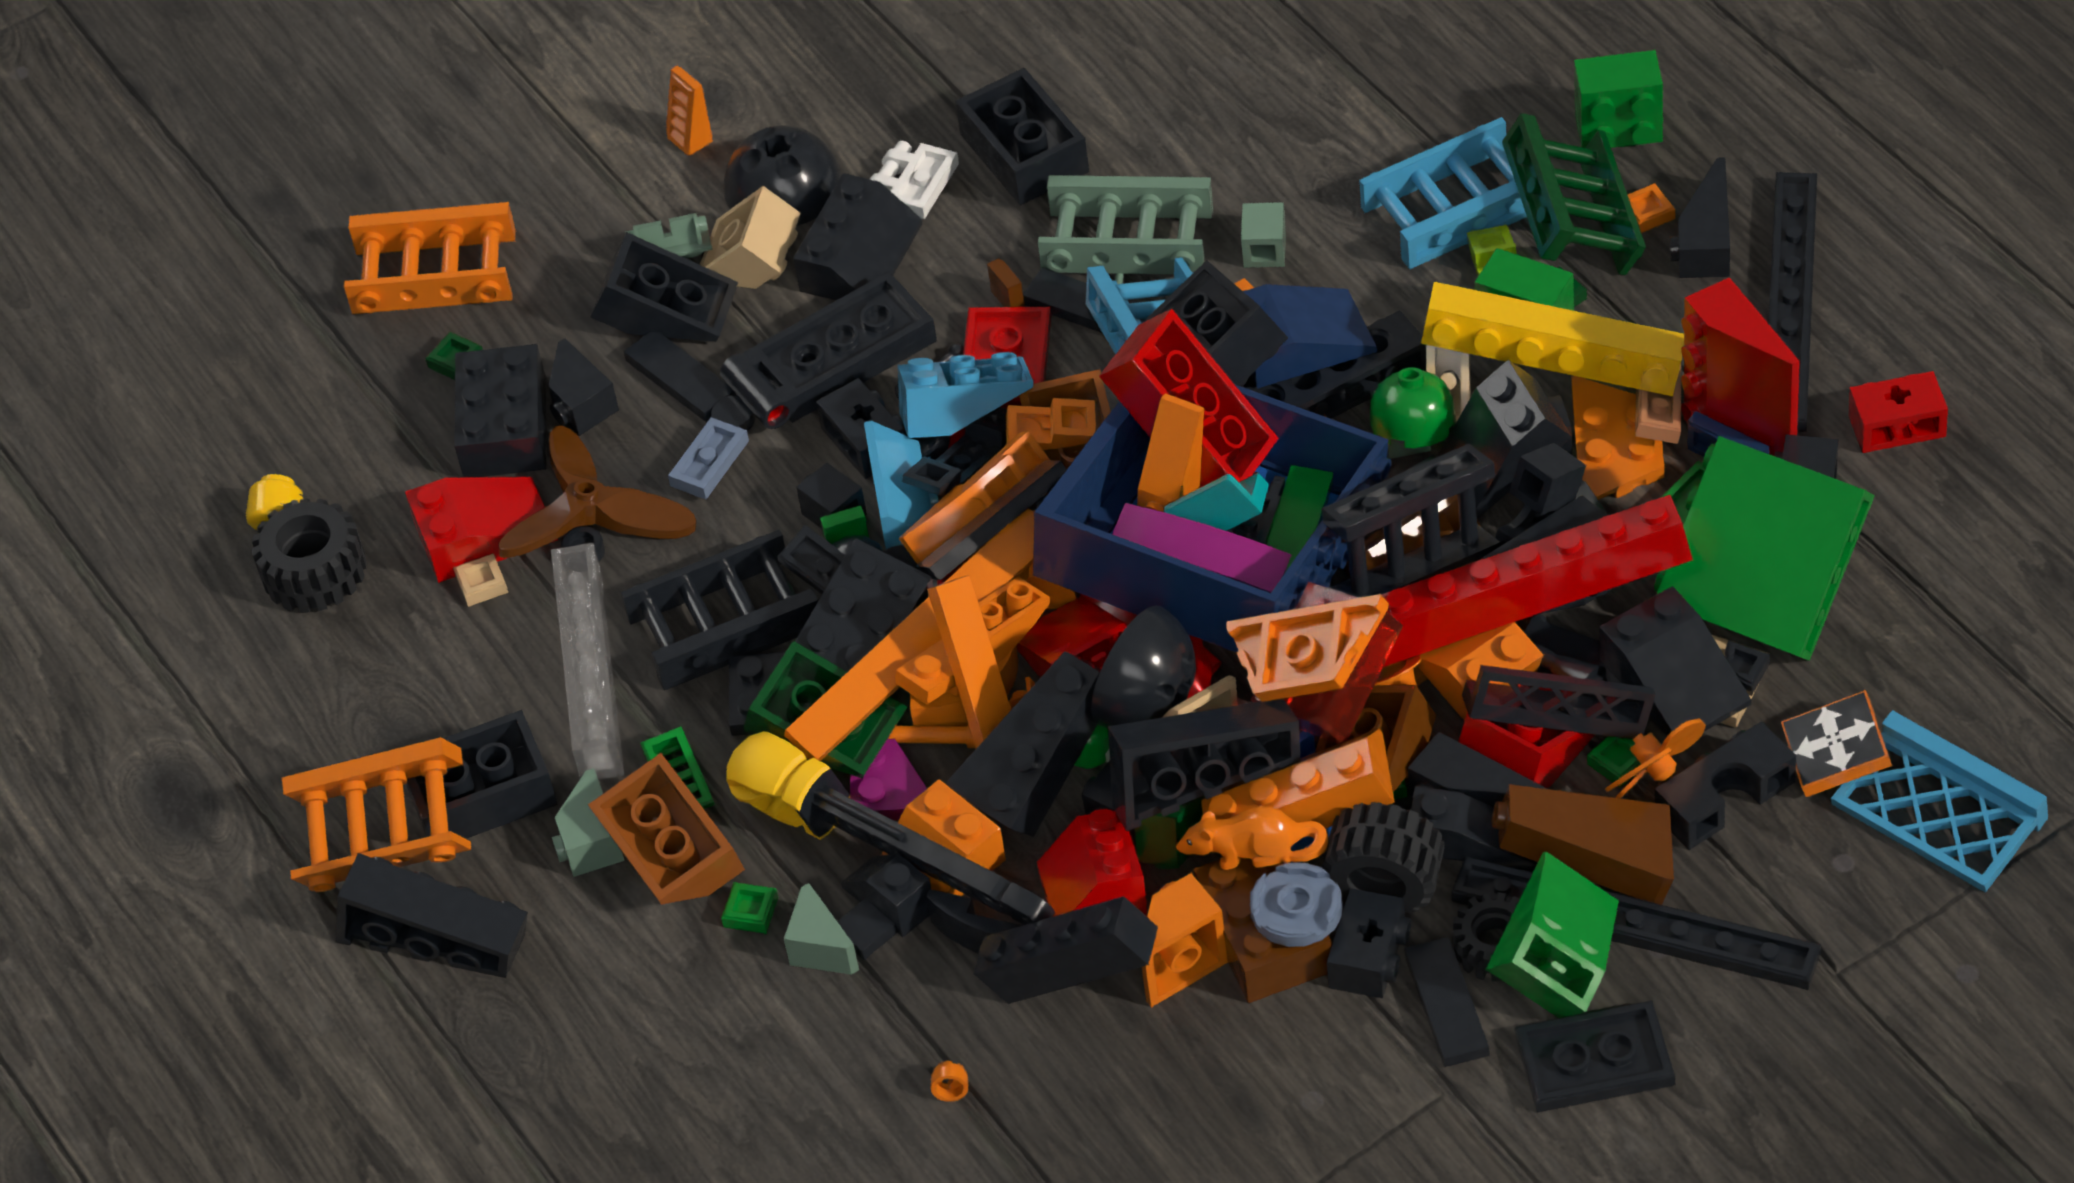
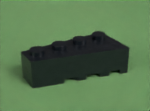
M1064 651L945 784L967 802L1008 828L1034 837L1097 726V723L1092 718L1091 703L1101 668L1083 658Z
M1284 698L1108 726L1112 808L1126 831L1142 826V820L1161 813L1164 817L1179 811V805L1201 796L1209 799L1222 793L1221 789L1243 780L1245 783H1248L1300 762L1299 720Z
M358 853L338 894L335 943L351 945L353 939L370 942V950L388 953L391 946L408 950L412 958L429 962L439 956L447 958V962L451 967L506 978L525 937L528 912L519 909L511 902L495 901L478 895L468 887H455L435 880L427 873L420 871L412 872L394 866L384 858H371Z

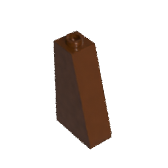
M1509 784L1502 802L1496 801L1494 805L1492 827L1493 829H1499V848L1536 862L1539 861L1543 852H1548L1593 883L1640 900L1663 904L1674 880L1670 805Z

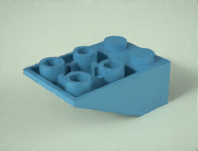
M1010 352L995 353L991 356V359L975 360L970 355H957L951 357L948 362H933L929 358H914L909 360L908 364L897 365L899 413L908 438L952 435L1033 388V379L1023 357H1017L1016 354Z

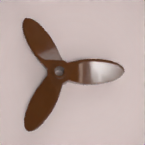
M558 425L550 432L549 453L553 471L563 494L549 506L523 520L510 530L499 543V556L511 558L529 553L549 544L573 528L593 524L621 534L661 539L682 538L695 532L696 518L687 507L670 499L633 488L608 487L598 482L594 462L582 440L571 429Z

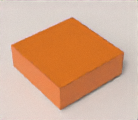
M1655 183L1627 194L1641 233L1675 219V208Z

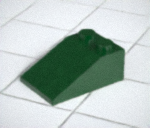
M793 641L749 707L743 730L751 735L762 731L769 732L791 743L784 736L785 730L847 672ZM889 697L824 757L821 762L831 769L863 779L902 718L907 706Z

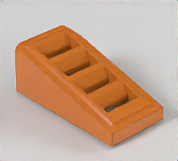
M677 65L671 69L666 133L667 138L686 155H692L713 142L702 85Z

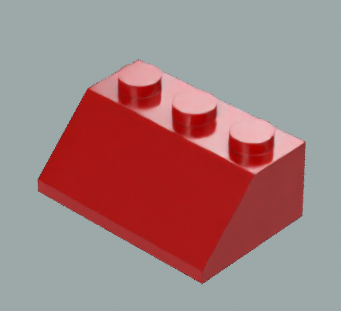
M1099 809L1091 812L1089 815L1077 816L1037 861L1038 873L1047 903L1055 911L1053 916L1122 896L1127 898L1147 916L1144 875L1130 833L1125 830L1115 811Z

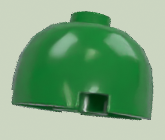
M1405 368L1386 377L1378 384L1371 400L1370 426L1374 435L1388 439L1389 445H1391L1392 438L1404 441V448L1431 446L1445 440L1449 436V428L1451 426L1454 427L1456 424L1455 404L1446 383L1437 375L1418 368Z

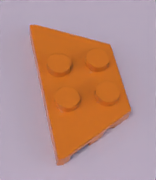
M1571 376L1576 458L1586 464L1582 480L1588 484L1597 499L1599 500L1610 494H1614L1616 498L1631 493L1638 486H1647L1664 478L1662 441L1635 436L1636 394L1582 377Z
M1381 594L1227 621L1226 629L1239 650L1237 655L1241 665L1248 672L1247 679L1253 694L1261 702L1342 689L1388 610L1389 603Z

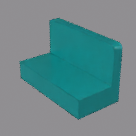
M1259 473L1241 482H1238L1231 474H1226L1166 505L1164 512L1227 531L1262 513L1269 484Z

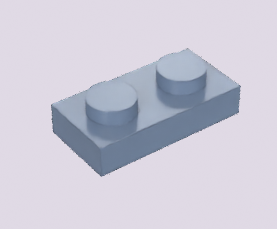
M711 417L669 473L670 487L707 499L749 442L747 430Z

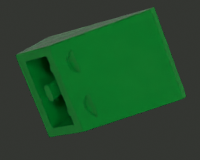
M1543 852L1486 970L1557 1018L1586 1012L1606 970L1619 900L1548 852Z

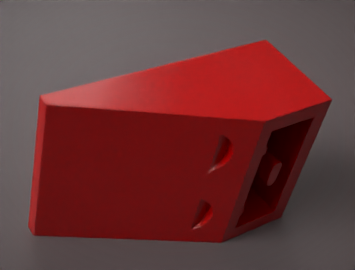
M1080 596L1038 619L1016 646L1019 653L1040 678L1064 651L1083 658L1102 669L1111 649L1127 625L1090 600Z

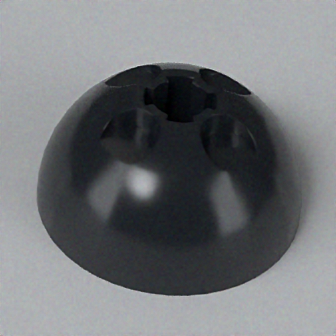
M788 125L771 126L751 134L734 150L724 174V195L726 203L732 209L764 186L801 213L797 223L798 226L818 217L842 174L834 153L818 136L799 127Z
M1159 605L1145 609L1133 619L1114 644L1100 671L1092 696L1091 714L1094 722L1108 728V726L1162 718L1171 708L1188 698V693L1194 683L1196 673L1195 652L1186 629L1169 611Z

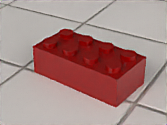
M1172 308L1139 324L1099 375L1150 438L1160 400L1165 393L1204 407L1200 488L1226 474H1231L1238 482L1249 478L1279 439Z

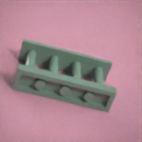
M1049 175L1047 190L1050 216H1058L1055 237L1038 238L1041 268L1043 267L1057 273H1087V267L1104 266L1107 273L1174 274L1175 258H1183L1191 272H1195L1204 263L1203 240L1194 239L1196 218L1212 219L1211 177ZM1075 217H1099L1096 238L1072 237ZM1115 217L1139 218L1137 237L1112 238ZM1156 218H1180L1177 239H1153Z

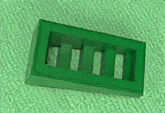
M681 726L640 743L647 762L660 753L665 757L680 751L682 756L669 760L668 763L673 769L686 764L688 769L677 773L682 781L693 778L694 783L687 785V788L691 793L699 791L701 797L696 800L703 809L715 805Z

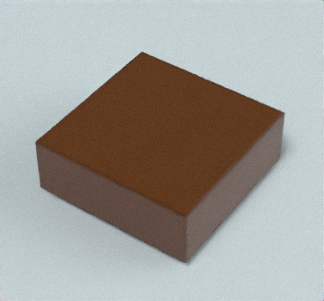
M1000 258L988 263L987 268L991 292L1004 307H1025L1022 284L1013 271Z

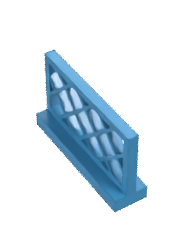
M1892 710L1882 723L1883 732L1881 734L1886 748L1902 757L1904 768L1879 773L1876 771L1873 774L1842 784L1831 797L1832 805L1986 893L2033 829L2038 832L2047 821V796ZM1909 762L1913 763L1916 766L1910 767ZM1932 774L1941 780L1942 790L1916 794L1912 777ZM1907 778L1910 796L1884 800L1880 783ZM1947 783L1953 786V788H1948ZM1875 784L1878 802L1859 805L1848 798L1855 788ZM1971 796L1979 801L1981 811L1954 816L1951 799ZM1945 800L1948 818L1922 822L1919 805ZM1986 805L1989 806V807L1992 808V809H1991V810H1987V809H1986ZM1913 806L1916 824L1898 827L1888 821L1886 811ZM1881 812L1882 817L1878 816L1875 813ZM2008 817L2020 824L2013 835L1993 838L1989 821ZM1984 822L1987 840L1965 844L1960 843L1957 827ZM1948 828L1952 829L1955 846L1936 849L1927 844L1925 833ZM1919 834L1920 839H1918L1917 837H1915V836H1913V835ZM2002 848V850L1997 855L1996 849ZM1990 850L1992 863L1983 875L1965 865L1963 855ZM1958 856L1959 861L1953 859L1952 857Z

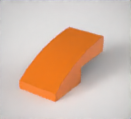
M1053 398L1051 407L1008 405L1006 412L1007 444L1020 432L1027 430L1030 431L1043 450L1085 444L1096 432L1095 400Z

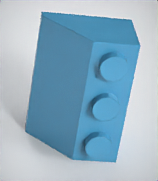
M874 421L864 422L885 547L888 549L893 546L903 545L899 537L939 501L937 494L902 482L903 474L922 459L919 441L908 438V436Z

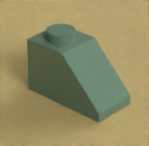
M594 768L584 772L555 816L559 835L551 837L559 863L568 860L573 877L625 861L623 852L588 806L589 803L603 794Z

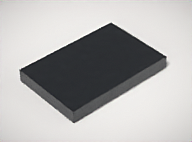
M1652 1000L1515 1027L1516 1041L1537 1113L1675 1086L1674 1070Z

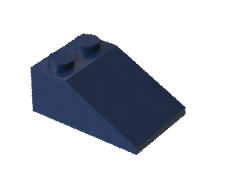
M1266 284L1243 291L1268 314L1288 337L1279 347L1278 352L1251 374L1257 388L1377 352V346L1348 289Z

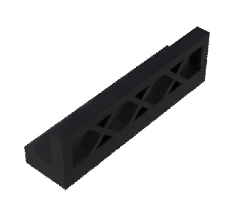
M1485 665L1480 666L1476 681L1466 680L1462 692L1467 712L1472 719L1634 739L1640 733L1644 735L1656 696L1653 687ZM1490 681L1504 682V683H1508L1509 685L1493 684V683H1489V682H1490ZM1539 688H1550L1553 691L1539 690ZM1583 693L1595 694L1596 697H1593V696H1585V695H1581V694H1583ZM1625 699L1640 700L1639 706H1638L1637 702L1624 701V700H1625Z

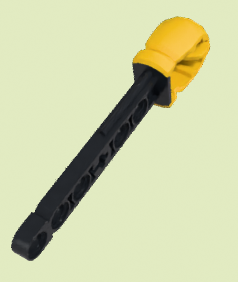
M764 731L751 735L733 751L727 764L726 781L733 796L741 802L749 803L754 808L777 821L796 828L803 825L806 833L819 840L837 827L889 855L900 854L921 872L1002 914L1011 916L1013 920L1023 925L1053 917L1055 914L1054 909L1045 900L1013 882L1010 883L1002 876L851 799L847 790L825 763L815 758L807 761L802 751L776 735Z

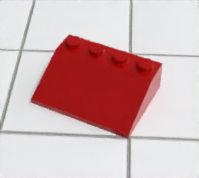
M1730 277L1684 297V317L1681 320L1684 330V346L1681 348L1684 359V375L1681 376L1684 388V403L1681 404V411L1685 421L1688 424V419L1697 411L1768 445L1769 454L1772 456L1775 455V451L1783 452L1786 434L1797 435L1799 359Z

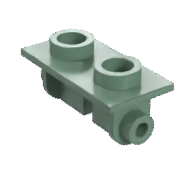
M697 213L670 218L671 232L663 234L661 220L634 225L633 230L626 231L685 258L696 257L704 251L712 250L705 215L697 217Z

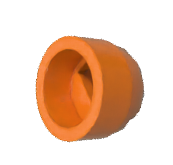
M946 1060L934 1068L931 1075V1092L937 1099L952 1102L962 1099L967 1094L968 1075L963 1065L959 1063L954 1064L952 1061ZM944 1079H949V1080H948V1083H945V1082H942V1081H943Z

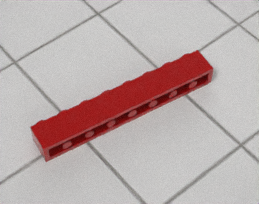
M1671 495L1648 501L1630 509L1382 594V597L1389 603L1388 610L1353 669L1355 677L1692 561L1693 558L1684 527Z

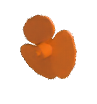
M1698 718L1681 724L1666 737L1662 745L1652 732L1646 736L1640 733L1633 739L1635 744L1630 748V751L1641 765L1606 787L1605 790L1609 792L1638 774L1615 797L1621 799L1647 773L1650 774L1654 781H1665L1675 773L1677 764L1671 756L1679 754L1692 746L1703 735L1706 727L1705 723Z

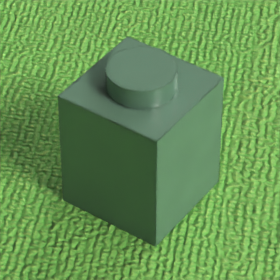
M1284 202L1243 203L1241 244L1244 268L1285 267L1286 226Z

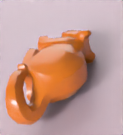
M1260 806L1244 811L1233 818L1216 820L1213 812L1205 811L1201 821L1189 828L1175 847L1186 855H1206L1210 852L1221 853L1223 857L1220 859V867L1223 870H1229L1237 867L1241 858L1252 859L1255 868L1271 866L1282 862L1284 864L1307 862L1318 858L1326 851L1329 838L1327 830L1316 821L1296 823L1286 813L1278 809ZM1306 836L1314 838V842L1309 847L1298 851H1291V846Z

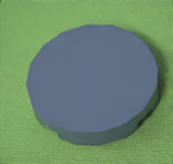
M1285 863L1277 866L1275 872L1270 873L1268 876L1265 873L1256 881L1250 893L1251 919L1257 931L1271 942L1287 947L1307 946L1323 940L1335 930L1342 916L1341 890L1338 884L1336 886L1335 882L1330 879V874L1321 867L1308 863Z

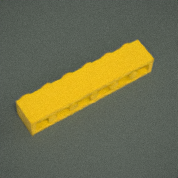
M1434 282L1421 344L1501 361L1509 360L1515 364L1673 396L1682 362L1681 348L1684 346V334Z

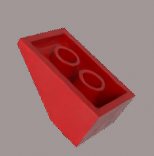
M532 477L442 478L405 491L414 525L438 583L456 577L454 567L494 554L497 562L507 559L499 556V543L501 539L520 522L545 508Z
M1539 688V690L1553 691L1550 688ZM1466 714L1459 742L1539 785L1549 788L1595 734L1472 719L1469 717V714Z

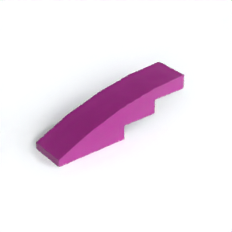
M1128 503L1124 504L1112 533L1118 537L1268 593L1273 591L1285 574L1292 554L1225 530Z

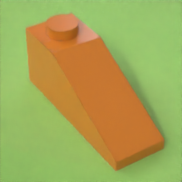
M1166 393L1161 397L1138 486L1137 506L1164 512L1166 505L1200 488L1204 407Z

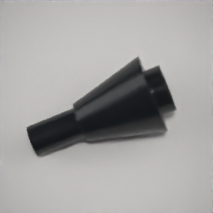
M1540 644L1536 645L1543 654L1540 665L1551 671V674L1608 682L1604 666L1563 655L1559 656ZM1583 693V694H1581V695H1585V696H1593V697H1596L1595 694H1588V693Z

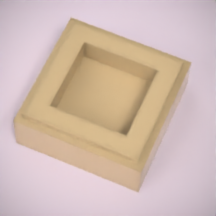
M494 554L453 568L468 607L508 593L505 580Z

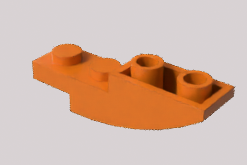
M1029 430L1020 432L968 481L955 486L902 534L899 540L915 562L919 564L1041 463L1050 459Z
M1019 576L978 602L997 664L1023 639L1050 604V597ZM942 639L896 669L895 683L926 705L947 691L956 697L960 695Z

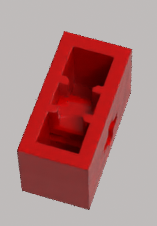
M1934 371L1910 374L1900 378L1869 382L1850 387L1848 416L1862 453L1946 437L1948 407Z

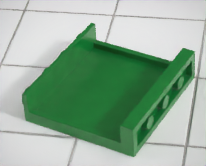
M1719 436L1716 444H1711L1705 453L1702 467L1706 470L1700 485H1695L1692 488L1687 499L1686 508L1689 510L1683 527L1693 560L1660 571L1654 584V591L1659 594L1673 586L1700 615L1701 619L1810 661L1875 495L1859 487Z

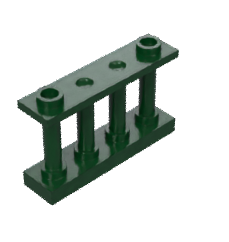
M1521 113L1502 140V144L1540 257L1556 261L1569 243L1611 251L1618 273L1627 275L1634 263L1642 256L1646 245L1605 131L1597 130L1586 148L1543 139L1536 117ZM1549 157L1579 163L1584 174L1553 168ZM1559 186L1590 192L1594 203L1563 197ZM1569 215L1600 221L1604 232L1575 227Z

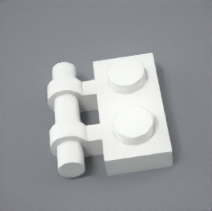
M898 141L894 149H889L883 157V166L879 173L873 174L870 179L881 182L920 218L925 219L959 164L957 152L921 143L913 154L910 153L912 148L909 143ZM896 174H901L899 179L895 178Z

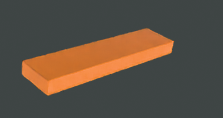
M970 575L928 588L927 591L977 749L1011 711V707Z

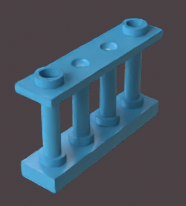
M1502 117L1359 180L1362 210L1367 213L1380 206H1384L1402 229L1400 231L1401 259L1409 269L1468 244L1466 232L1502 225L1508 226L1527 217L1502 144V140L1506 136V122ZM1490 158L1509 183L1493 190H1488L1470 168L1471 166ZM1455 174L1473 196V199L1453 206L1434 182ZM1419 190L1438 214L1417 222L1398 198Z
M1175 258L1173 279L1117 284L1115 280L1112 281L1104 266L1087 267L1086 305L1115 354L1135 328L1141 324L1139 319H1146L1165 301L1129 303L1128 300L1170 296L1194 273L1191 272L1183 258Z

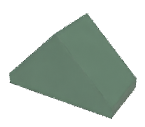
M809 883L804 885L800 889L784 937L789 964L791 966L854 974L859 971L854 944Z

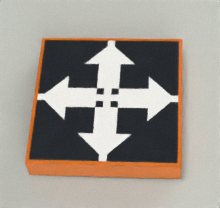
M1866 690L1781 722L1788 746L1796 754V772L1806 797L1892 766Z

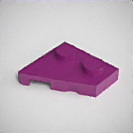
M895 738L886 741L863 779L850 775V798L891 820H899L905 807L927 789Z

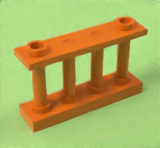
M509 202L349 216V231L356 255H363L361 280L344 281V289L352 314L512 300V291L506 267L498 268L499 243L515 241L516 229ZM483 244L481 269L458 271L459 246ZM443 248L441 273L418 275L419 250ZM403 251L401 276L378 278L379 254Z
M440 737L282 777L283 794L306 807L311 866L291 870V879L309 887L310 891L323 892L334 889L336 887L335 883L346 880L358 853L371 858L381 857L388 860L394 866L403 867L428 860L431 862H447L455 859L456 853L472 850L471 841L448 830L443 775L447 773L448 768L463 765L461 748ZM421 775L425 777L431 836L408 841L403 785L407 783L408 778ZM381 785L385 787L391 846L368 851L363 795L367 793L368 788ZM341 795L346 799L351 856L329 861L324 805L328 803L327 799Z

